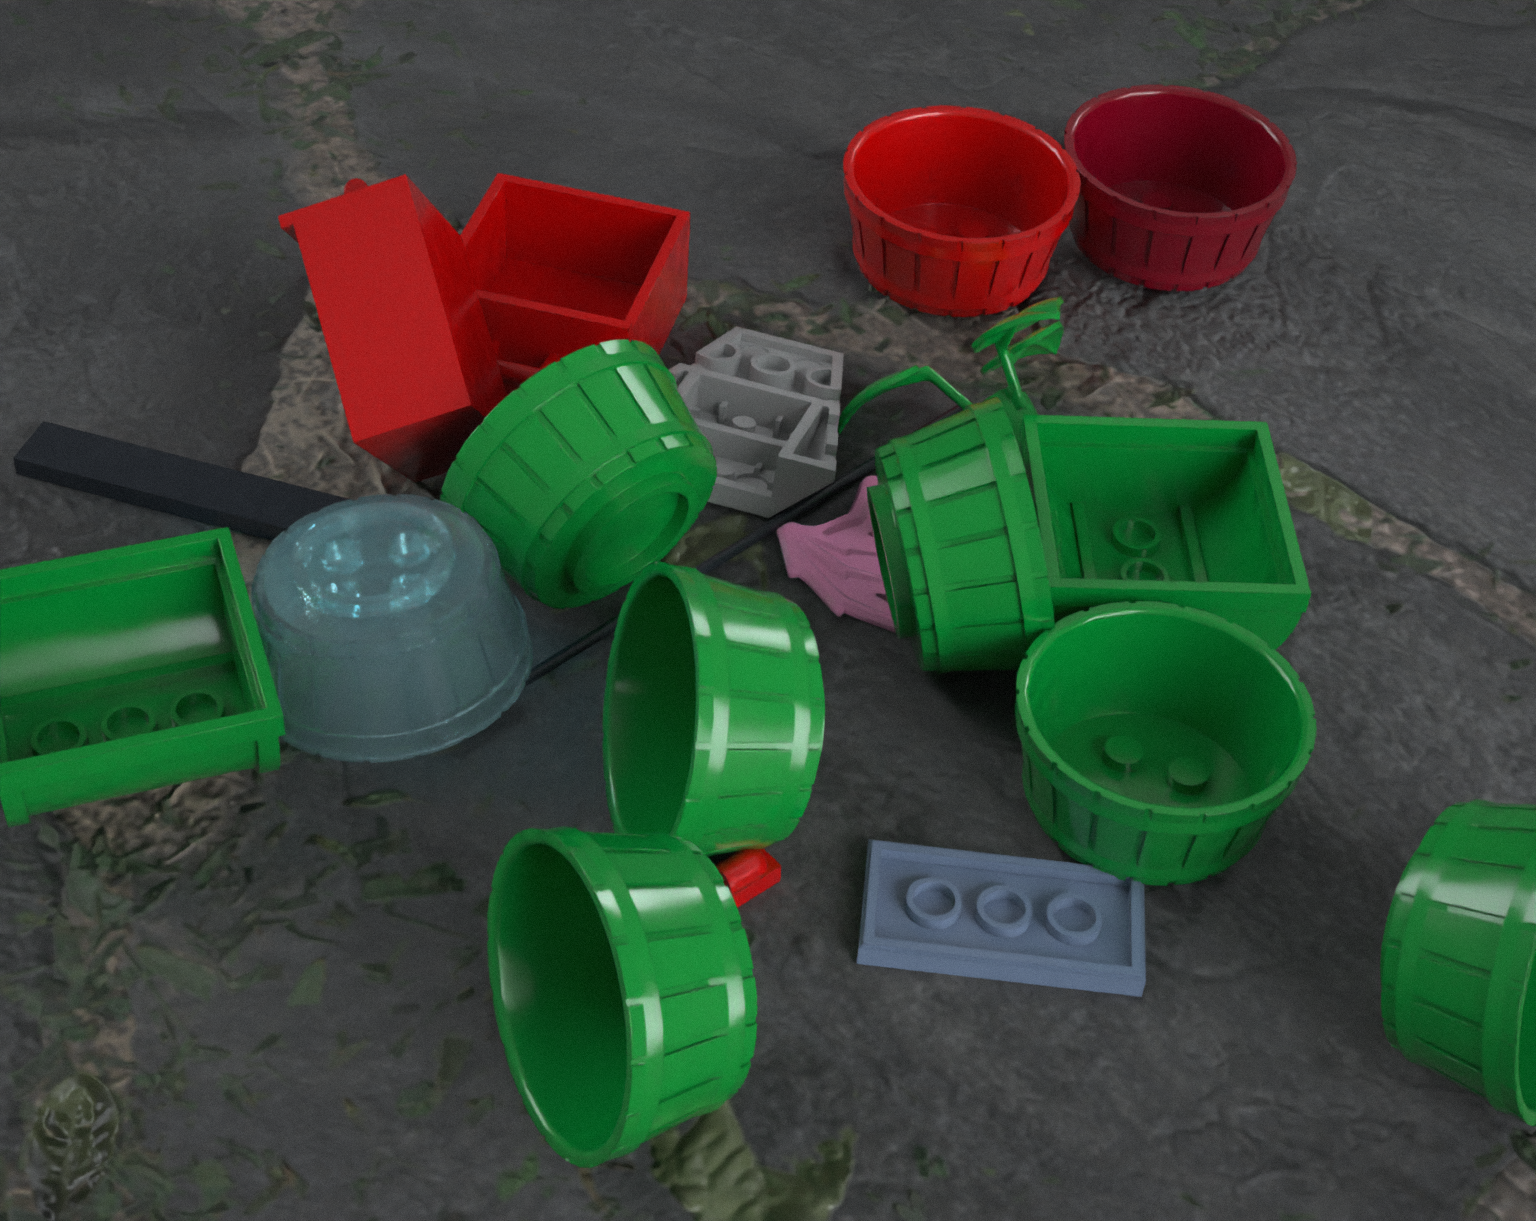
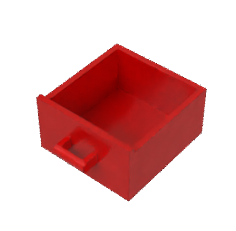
M497 173L460 236L463 240L507 396L513 390L516 391L527 379L553 362L556 363L560 361V358L593 344L597 346L600 342L617 339H628L630 342L631 340L641 341L651 346L660 355L687 298L691 212Z
M406 174L370 186L362 179L354 178L345 184L343 195L279 215L278 219L281 229L299 244L353 443L416 483L447 473L452 462L456 461V455L478 425L483 423V419L507 394L460 234Z

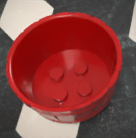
M938 105L926 106V108L905 109L891 113V116L881 117L865 126L863 131H859L851 139L843 158L844 195L851 217L853 252L861 272L865 278H868V282L876 290L885 296L888 295L889 299L908 308H916L918 311L933 315H951V317L989 315L1007 310L1009 306L1014 307L1027 299L1045 278L1051 256L1061 234L1071 221L1075 203L1080 193L1081 181L1079 172H1077L1078 168L1069 153L1062 149V145L1053 137L1040 129H1035V126L1025 121L981 108Z

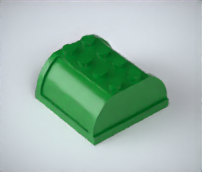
M1023 414L1019 450L1028 478L1042 539L1055 623L1078 611L1084 610L1085 612L1090 607L1107 603L1157 601L1178 604V607L1182 608L1187 606L1227 619L1226 622L1231 624L1234 622L1257 635L1269 644L1268 647L1270 649L1276 650L1289 637L1298 624L1302 613H1306L1311 591L1267 422Z
M229 527L0 569V800L8 827L31 823V815L254 768L257 774L280 769L279 736L286 735L284 716Z

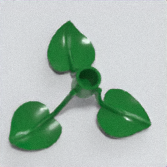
M1061 296L1033 304L1020 313L998 322L979 336L971 345L974 353H977L995 343L998 354L980 369L982 376H985L1002 366L1008 387L996 392L985 400L994 396L1000 399L1009 417L1018 447L1020 446V428L1023 414L1038 415L1026 391L1022 392L1014 365L1018 359L1031 355H1056L1062 340L1064 327L1060 321H1057L1032 332L1020 342L1009 347L1008 345L1016 332L1040 320H1060V306L1064 303ZM918 365L879 379L859 392L840 415L838 433L839 435L841 434L854 413L870 400L897 387L922 381L933 383L963 410L965 406L973 403L930 366L919 368Z

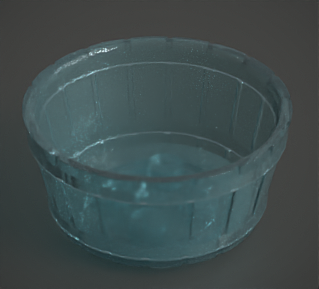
M392 494L358 497L357 500L349 499L321 508L317 513L312 512L289 526L286 532L283 531L265 550V555H262L257 566L251 589L252 607L284 716L286 735L282 736L284 741L300 750L314 755L319 753L324 758L361 763L364 760H370V763L393 762L411 759L419 754L424 756L463 742L462 739L465 737L470 738L501 717V712H506L518 699L526 685L525 680L529 679L534 654L532 638L527 627L525 613L517 597L512 593L501 568L498 551L492 539L473 517L466 512L462 513L461 509L449 503L436 499L432 501L428 497L398 494L397 496H392Z

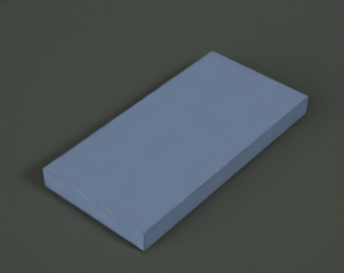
M868 839L856 964L1142 997L1146 983L1144 884H1141L1139 881H1133V878L1127 877L1126 881L1119 880L1115 876L1093 868L1092 865Z

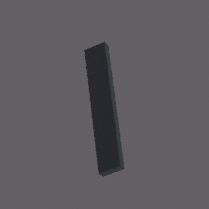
M45 421L40 424L13 458L16 474L223 528L229 527V529L354 562L379 524V509L376 505Z

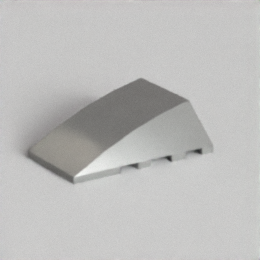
M736 326L697 351L695 363L692 365L679 363L669 369L675 377L678 391L696 424L711 443L713 455L717 463V477L715 485L712 486L713 491L708 502L770 518L834 482L844 353Z

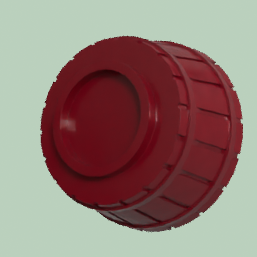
M1146 84L1110 90L1098 95L1097 98L1093 97L1077 108L1067 121L1064 130V149L1071 156L1069 158L1076 167L1077 172H1079L1081 181L1079 197L1075 203L1074 213L1069 223L1070 231L1077 247L1086 258L1089 257L1094 265L1108 274L1112 273L1114 277L1135 285H1144V287L1157 290H1201L1203 287L1211 288L1228 282L1230 278L1233 279L1241 274L1257 255L1262 238L1273 217L1288 197L1289 189L1297 170L1296 154L1292 144H1289V139L1283 131L1273 122H1269L1267 117L1245 104H1240L1237 100L1192 87Z

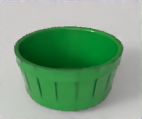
M628 339L600 342L597 346L593 344L560 358V361L553 362L527 379L516 391L513 390L483 419V423L478 425L456 455V461L452 462L441 490L443 494L440 495L439 510L445 528L458 538L466 549L474 555L483 557L516 582L530 598L555 609L574 608L589 604L591 601H597L619 590L620 587L635 580L638 574H641V570L648 564L655 561L658 562L665 557L699 517L700 511L707 504L713 491L712 486L715 485L717 477V463L713 455L711 443L700 431L678 391L675 377L664 365L658 353L651 346L641 341L631 340L630 342Z
M994 396L983 402L967 405L963 411L904 437L890 439L888 444L875 449L878 485L867 487V501L878 563L897 637L899 640L911 637L913 649L922 671H936L937 674L952 671H1018L1022 659H1025V653L1033 641L1045 630L1049 631L1052 627H1055L1046 560L1028 478L1009 417L1000 399Z
M655 561L641 570V574L639 573L626 595V601H624L618 617L614 641H612L604 693L602 728L604 781H606L607 804L615 833H667L673 837H681L694 843L703 851V855L711 856L742 849H764L773 843L784 840L794 831L800 822L799 818L804 814L812 793L811 788L815 782L820 761L825 727V697L821 664H819L817 643L812 629L809 628L810 623L800 607H797V604L785 599L778 593L758 591L702 574L692 567L675 566Z
M1157 601L1107 603L1090 607L1085 612L1084 610L1078 611L1055 623V627H1052L1049 631L1045 630L1033 641L1025 653V659H1022L1016 682L1015 718L1017 732L1022 744L1023 788L1038 824L1053 843L1057 842L1058 847L1071 858L1081 864L1092 865L1093 868L1113 875L1123 881L1130 877L1133 878V881H1139L1144 885L1168 886L1169 883L1181 885L1207 879L1209 875L1213 877L1227 870L1247 855L1258 843L1276 809L1295 789L1314 749L1317 729L1316 719H1313L1315 710L1312 699L1304 683L1299 682L1300 677L1290 663L1275 649H1270L1268 647L1269 644L1234 622L1232 624L1226 622L1227 619L1207 611L1187 606L1185 608L1178 607V604Z
M1483 799L1457 802L1452 804L1451 807L1446 808L1425 834L1401 876L1390 906L1380 959L1381 1012L1384 1019V1032L1388 1042L1391 1043L1390 1045L1394 1050L1403 1054L1408 1062L1430 1069L1489 1102L1496 1111L1514 1116L1531 1126H1536V804L1495 803Z
M565 826L550 829L529 828L522 830L521 833H517L509 840L503 849L504 854L500 855L495 868L488 906L487 935L489 941H487L490 985L493 991L492 999L501 1042L505 1048L504 1053L519 1095L522 1096L524 1106L541 1135L545 1136V1141L555 1153L579 1168H592L608 1160L623 1157L634 1152L643 1142L693 1117L717 1110L742 1087L751 1066L750 1059L754 1055L757 1023L755 1022L757 1016L756 983L752 972L753 963L745 929L741 925L742 920L728 886L724 885L723 877L708 856L703 855V851L694 843L681 837H673L667 833L624 834L590 832Z

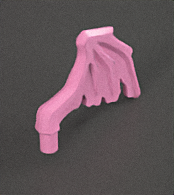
M868 476L859 484L857 494L848 514L817 526H804L788 522L777 529V537L788 577H798L804 581L835 615L841 617L842 614H846L896 633L889 606L886 602L887 598L878 563L867 501V487L878 485L877 476Z

